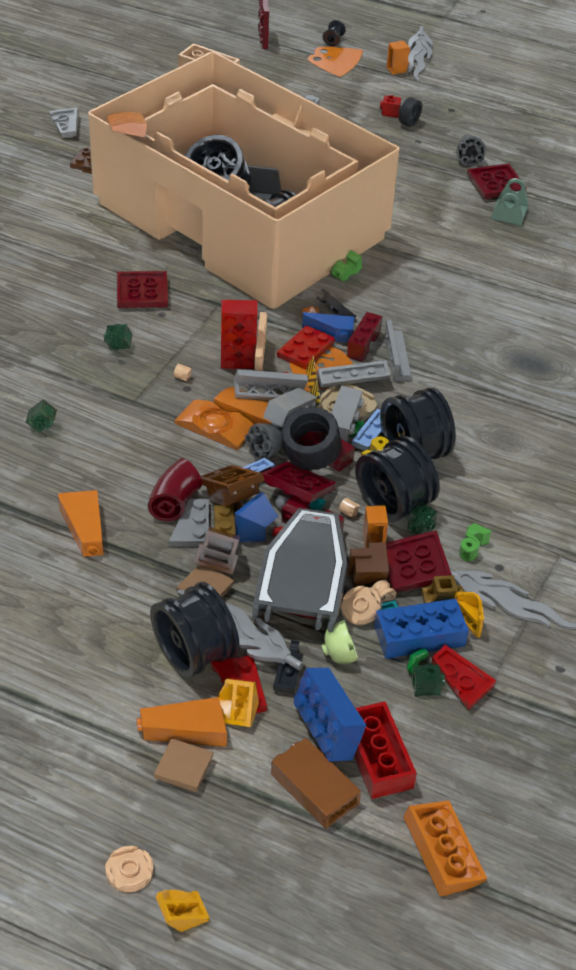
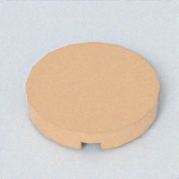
M357 586L349 590L344 595V600L341 604L344 618L349 623L355 625H365L375 619L376 611L382 608V601L378 592L374 588Z
M136 846L121 847L110 855L105 864L106 878L109 884L118 891L126 893L136 892L144 888L151 881L153 875L152 858L144 849L142 851Z

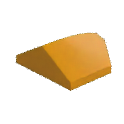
M456 592L454 599L458 602L468 629L477 638L481 637L484 613L480 596L475 592Z
M226 679L224 686L219 692L225 724L252 727L259 704L256 682Z
M162 890L155 896L166 923L180 932L206 923L210 919L198 891Z

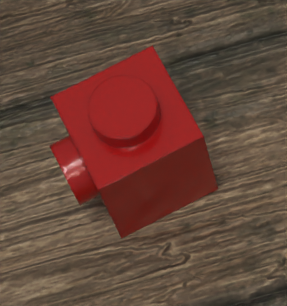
M384 95L383 101H380L382 115L399 116L401 97Z

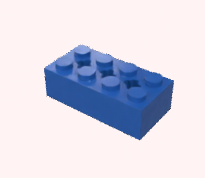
M456 599L377 610L374 628L385 659L411 655L422 648L426 649L427 652L440 650L445 645L449 648L466 646L469 630Z
M329 667L306 668L300 680L297 694L294 696L293 703L329 762L353 760L366 728L365 722Z

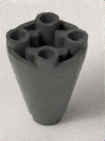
M466 134L461 137L456 154L463 165L473 166L484 160L486 147L480 138Z
M257 423L250 427L248 434L245 435V442L249 445L255 460L269 459L285 448L281 435L282 427L265 423Z

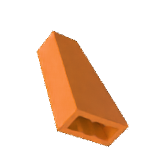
M97 490L58 493L59 510L82 556L103 555Z
M219 697L141 708L140 718H136L138 732L142 731L143 740L170 742L172 738L188 744L227 746V731Z

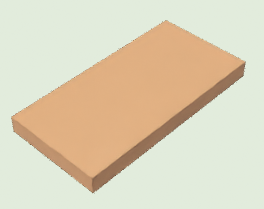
M260 312L255 371H263L267 328L266 312Z

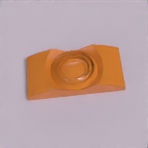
M193 400L174 420V424L235 450H238L243 445L245 435L248 434L250 427L254 425L239 412H227L219 408L212 401Z

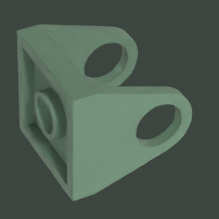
M513 178L508 181L498 197L491 219L522 226L529 204L525 184L522 180ZM510 184H520L521 190L518 192L511 190Z

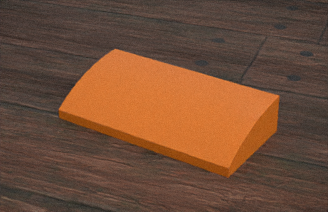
M120 112L106 117L112 131L145 137L147 123L141 113Z
M234 387L226 388L214 398V403L219 408L227 412H239L253 424H272L271 421L263 418L269 401L235 398Z
M449 800L408 807L403 818L439 896L461 892L487 881L488 878Z

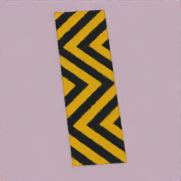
M313 356L306 372L309 392L317 396L315 403H317L316 407H318L321 400Z

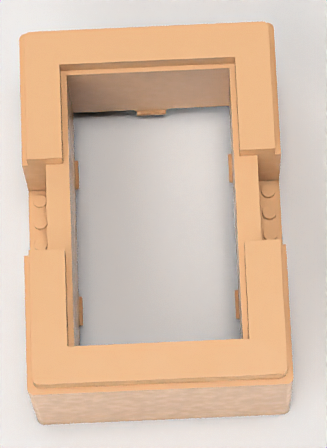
M209 52L88 112L93 193L99 196V203L158 240L165 238L175 231H179L202 245V260L205 261V269L269 308L275 309L329 275L337 261L340 260L346 263V255L350 250L360 255L382 241L385 232L391 229L400 148L216 52ZM120 112L141 113L147 123L145 137L112 131L106 117ZM210 135L230 137L240 146L247 165L278 169L281 189L291 190L297 195L274 207L249 193L248 189L250 187L245 180L230 174V181L187 158L185 155L189 148L201 138Z

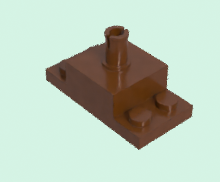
M234 465L201 475L202 485L207 487L210 501L224 506L234 505V517L235 513L243 507L242 500L259 494L258 483L265 481L263 473Z

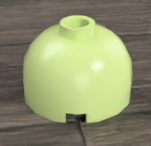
M345 620L337 622L332 632H328L327 629L324 635L325 643L321 644L325 656L330 655L332 660L338 664L358 661L356 649Z

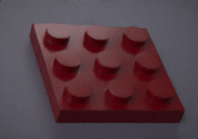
M258 0L260 44H262L263 49H268V0Z
M509 163L467 170L468 177L483 199L499 197L510 179H520ZM512 183L510 188L518 192L521 190V185Z
M167 271L117 272V308L168 307Z
M288 461L263 472L266 485L280 488L288 495L298 496L304 502H312L335 490L337 484L316 473L300 469Z
M437 530L386 543L389 567L388 578L391 588L395 590L396 594L429 586L432 584L435 576L452 575Z

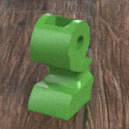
M350 250L346 255V263L340 260L337 261L331 270V274L341 281L347 280L349 276H353L354 273H358L362 269V256Z
M476 523L468 526L465 539L460 544V558L464 561L475 560L479 554L480 545L489 543L491 530Z

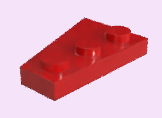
M447 645L432 657L433 665L468 710L496 684L494 678Z
M245 656L227 659L223 662H211L212 670L219 675L223 685L226 679L256 682L259 702L256 713L267 711V704L254 658Z

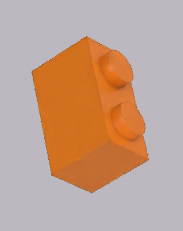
M404 40L392 42L388 45L386 68L392 75L407 72L410 47Z
M385 506L365 507L363 540L364 547L369 548V543L386 542L388 519Z

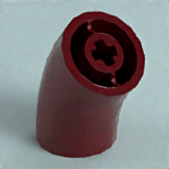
M185 458L178 459L158 479L148 501V511L154 518L161 521L177 520L183 515L188 500L201 489V476L190 461Z

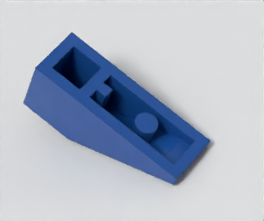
M303 312L302 328L307 325L334 337L335 342L348 343L353 334L354 317Z

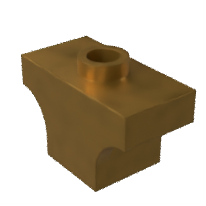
M454 575L435 576L430 586L422 588L421 595L423 603L454 599L456 592L464 591L462 585H456Z

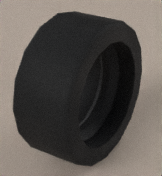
M412 97L407 98L400 108L399 122L409 127L414 126L421 116L422 102Z

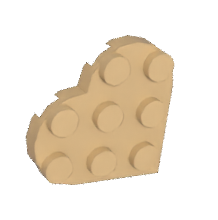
M352 384L342 385L362 390L364 404L363 408L358 410L360 411L358 420L366 421L377 409L374 395ZM341 385L329 387L320 396L321 402L318 407L331 413Z

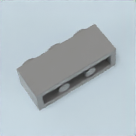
M341 385L331 414L337 420L341 439L347 442L349 435L354 433V422H358L360 415L358 410L363 408L364 399L362 398V390Z

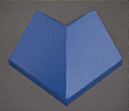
M263 492L257 494L235 513V535L240 536L239 542L265 541L266 527L278 518L277 513Z

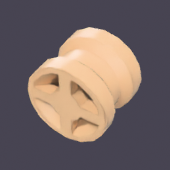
M380 580L372 587L378 592L382 603L392 601L396 597L395 590L390 588V584L386 580Z

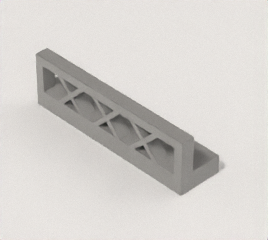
M386 320L385 340L393 381H411L403 332L394 331L392 320Z
M386 360L320 368L316 374L321 388L390 379L391 376Z
M237 369L233 380L235 398L272 400L281 396L273 391L275 389H280L284 394L296 388L305 390L308 376L304 374ZM239 386L246 387L249 391L240 392ZM263 388L267 392L265 394L259 393L256 389Z

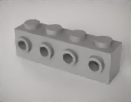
M296 388L270 400L263 418L271 421L272 425L276 427H282L286 419L299 409L307 407L316 408L317 396L301 388Z

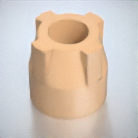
M177 364L174 370V377L188 381L191 377L192 368Z
M344 498L339 506V511L351 518L356 517L360 505L349 498Z

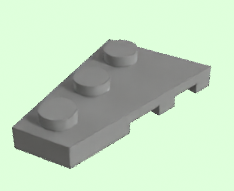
M78 107L49 111L50 117L62 138L77 136Z
M189 499L185 511L169 540V547H199L200 543L204 544L209 529V499Z

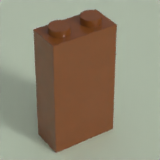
M307 738L300 742H295L289 750L283 754L276 755L271 762V775L325 829L360 803L361 790L331 761L329 762L326 756Z

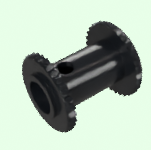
M339 20L331 21L328 29L322 35L325 44L337 46L340 42V37L346 32L345 25Z

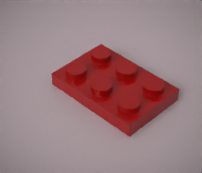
M306 325L277 351V357L306 370L312 357L314 356V361H316L334 344L335 338Z

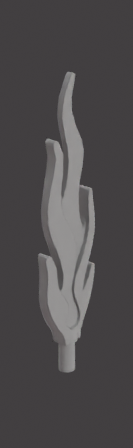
M420 26L419 31L408 41V46L410 47L408 71L413 70L414 61H416L417 68L413 73V77L417 82H419L418 75L425 69L424 56L427 54V62H429L433 46L432 40L424 32L425 28L423 26Z
M451 570L452 575L455 577L456 585H462L464 592H475L478 594L482 604L494 610L495 604H497L506 613L516 618L540 623L546 628H549L550 622L545 617L560 627L576 630L575 623L564 620L546 604L525 599L528 597L529 592L515 584L502 580H492L491 574L481 571ZM526 610L539 613V614H541V615H543V616H540V615L535 614V613H532V612H528V611H526Z
M178 590L177 594L183 595L184 590ZM226 603L237 627L240 641L239 648L248 649V656L261 661L288 663L297 670L302 669L303 663L291 656V652L288 650L283 637L275 628L257 618V626L266 635L260 633L244 611Z

